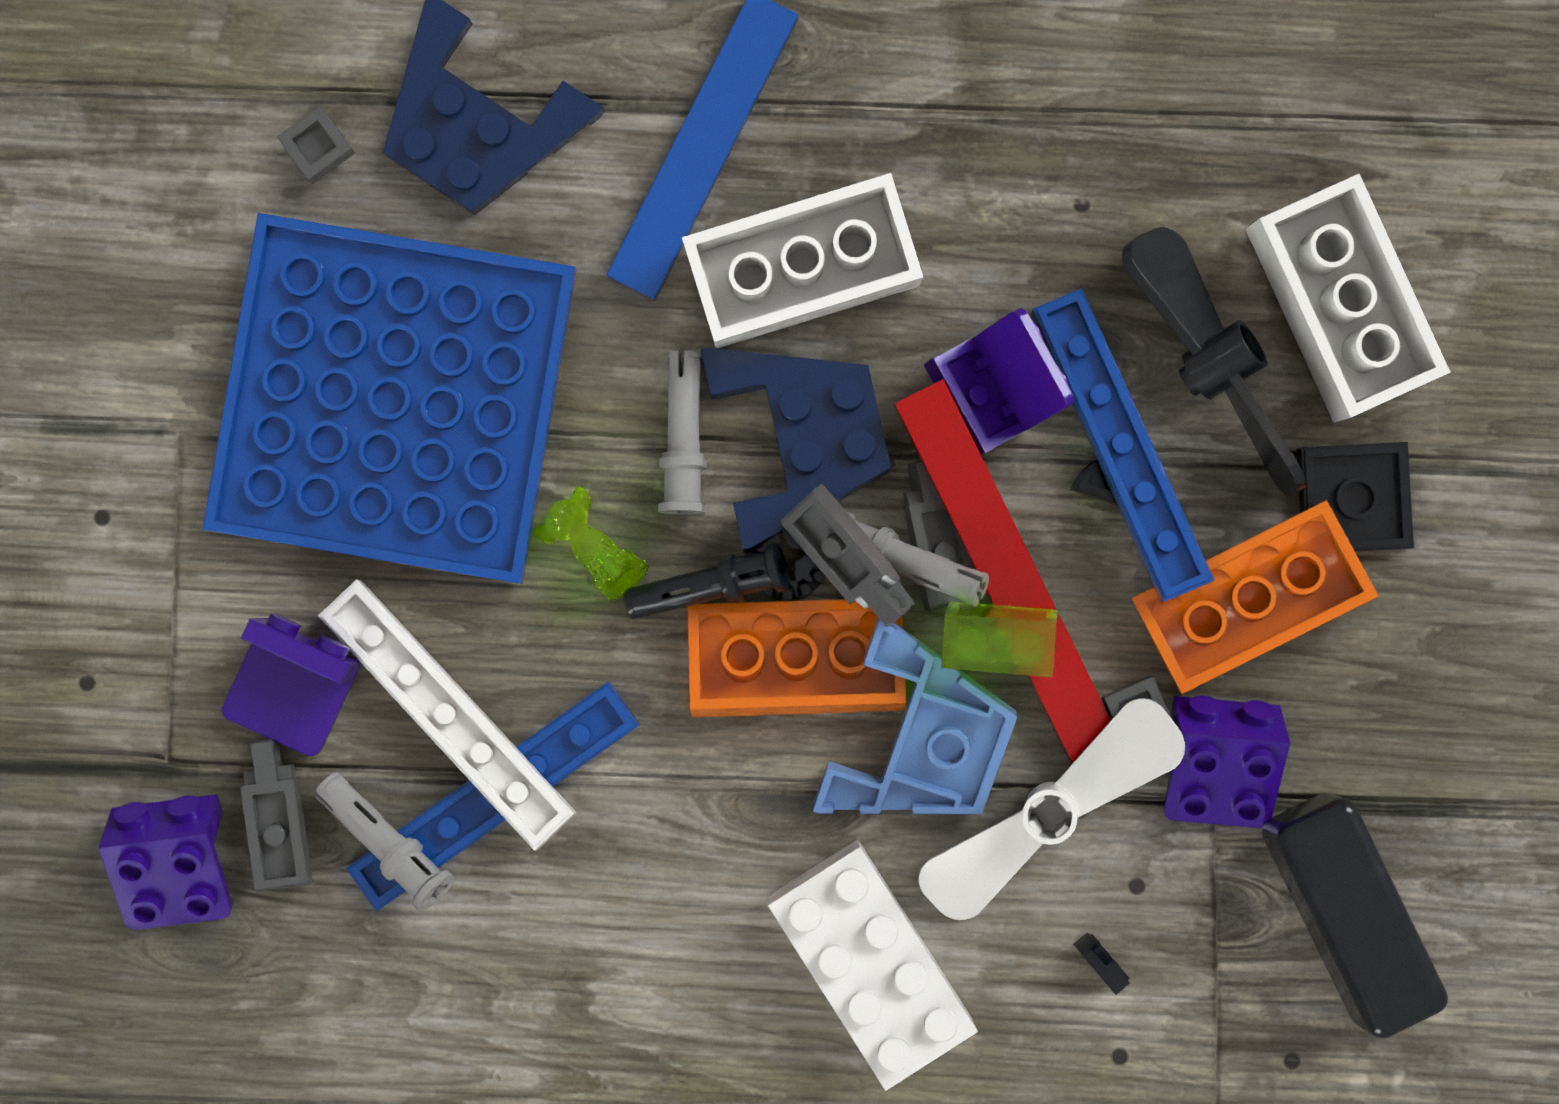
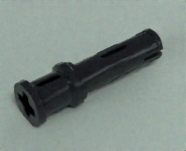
M777 543L767 545L763 552L739 558L735 554L725 555L719 560L718 566L628 588L624 592L625 605L630 617L637 619L724 597L728 601L738 603L745 601L748 594L775 588L777 592L787 591L790 585L789 571L781 547ZM757 570L764 571V573L754 576L748 575L749 572ZM684 588L691 589L690 592L681 593L677 595L670 594V592Z

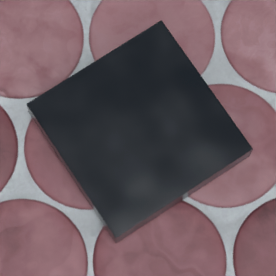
M1408 442L1297 448V462L1306 480V488L1299 492L1300 513L1327 500L1354 551L1414 548Z

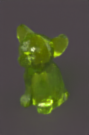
M578 486L574 490L571 499L567 498L554 502L549 507L544 517L545 524L535 528L534 535L540 541L547 544H554L560 541L570 542L577 560L594 576L592 581L599 592L608 600H616L624 596L626 589L635 587L641 582L647 573L649 565L645 559L641 560L630 549L620 550L610 537L588 525V514L592 506L591 496L584 487Z

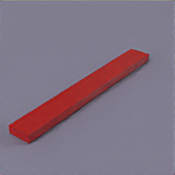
M941 379L893 404L975 570L989 575L986 593L1072 764L1111 719L944 379Z

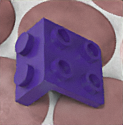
M1022 308L1010 312L975 337L932 358L924 364L933 383L944 379L981 455L1069 407L1074 401L1068 380L1064 373L1058 369L1042 340L1039 327L1031 320L1026 310Z
M270 613L268 618H250L241 639L251 643L223 704V716L236 724L269 739H273L304 755H317L322 751L362 663L358 659L347 655L350 650L348 646L334 639L320 635L316 641L298 633L301 625L275 613Z
M1204 695L1195 697L1174 696L1171 717L1183 735L1185 752L1180 764L1170 772L1164 800L1165 816L1174 821L1263 828L1265 822L1273 816L1290 747V739L1281 706L1259 700L1238 702L1216 700Z
M218 794L199 797L188 795L175 800L144 804L132 802L120 807L111 808L98 849L124 923L128 928L139 930L225 919L231 914L233 904L214 846L223 812Z

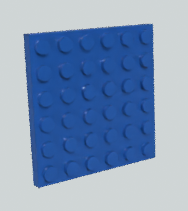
M258 213L202 530L523 584L574 290L576 267Z

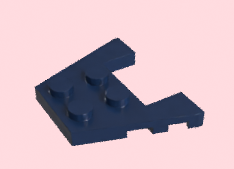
M425 0L383 153L389 159L476 215L528 174L527 171L550 153H556L569 143V139L588 124L591 126L600 119L604 109L601 105L565 81H562L532 126L528 125L444 69L473 23L470 18L443 0Z
M718 348L701 349L711 400L763 389L766 390L787 485V492L733 503L743 553L752 552L761 547L762 543L783 531L787 532L780 520L819 485L823 484L839 502L891 471L868 365Z

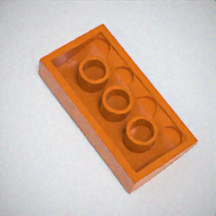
M1326 500L1206 560L1214 578L1213 582L1164 603H1161L1155 587L1131 599L1181 696L1376 599L1379 595Z
M846 599L713 603L688 606L689 694L692 718L905 711L907 703L905 678L863 665V659L878 616L870 607L865 609L856 601L851 604ZM901 616L897 621L894 622L902 629L903 616Z

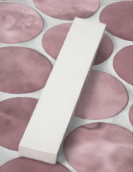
M356 579L318 615L534 851L542 847L577 813L361 580Z

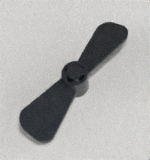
M1158 227L1129 241L1122 252L1125 270L1189 350L1182 355L1184 366L1179 369L1185 386L1193 395L1197 396L1201 393L1209 400L1225 391L1277 487L1289 497L1305 489L1306 480L1298 462L1243 381L1267 366L1264 351L1252 331L1241 320H1237L1223 329L1187 243L1177 232L1169 228Z

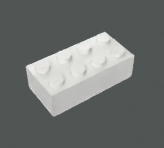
M891 173L682 237L716 348H722L919 287L923 279Z
M1360 174L1270 213L1245 229L1333 422L1356 416L1451 373Z
M858 839L768 896V907L885 1091L978 1032L970 1014Z

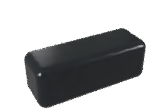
M1322 793L1267 820L1262 828L1263 839L1352 1021L1371 1035L1385 1039L1444 1010L1448 1003L1447 991L1355 804L1349 799L1330 793Z

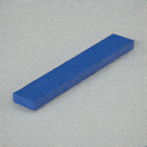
M771 0L745 1L607 273L608 278L656 301L684 246L682 237L690 234L798 21L797 13Z
M1082 288L1033 308L1032 316L1058 369L1064 373L1068 380L1069 388L1074 398L1072 405L1161 603L1213 582L1214 578Z
M609 681L516 748L554 786L640 724ZM469 780L397 832L405 838L417 839L423 845L422 853L439 868L506 819ZM369 851L346 867V869L377 912L406 890L395 879L389 881L381 874V861Z

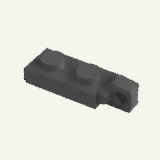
M922 461L908 464L912 491L903 493L906 505L903 507L911 545L950 559V561L970 569H975ZM920 585L925 611L965 603L960 599Z
M823 484L809 493L780 520L782 526L849 604L856 601L865 609L870 607L886 627L897 621L915 604L899 582L900 577L896 570L892 569L894 568Z
M273 739L255 741L250 744L254 769L243 772L244 784L240 786L254 889L256 892L309 885L313 882L299 779L296 776L294 764L283 765L280 743Z

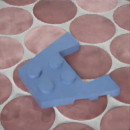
M878 617L863 659V665L914 681L915 684L882 776L878 777L828 761L813 803V812L833 814V810H860V814H880L881 810H913V814H982L1018 718L1016 710L896 623L886 627Z

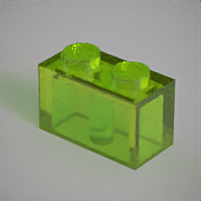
M950 601L944 618L941 668L1052 677L1058 610L978 604L976 607H973L967 603Z

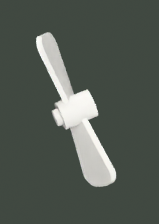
M1138 698L1127 702L1056 782L1039 784L1029 793L1023 810L930 858L924 864L919 874L921 891L942 914L951 919L966 920L975 917L1042 844L1053 845L1068 839L1076 828L1078 817L1175 769L1182 761L1185 752V742L1180 729L1157 702L1146 698Z

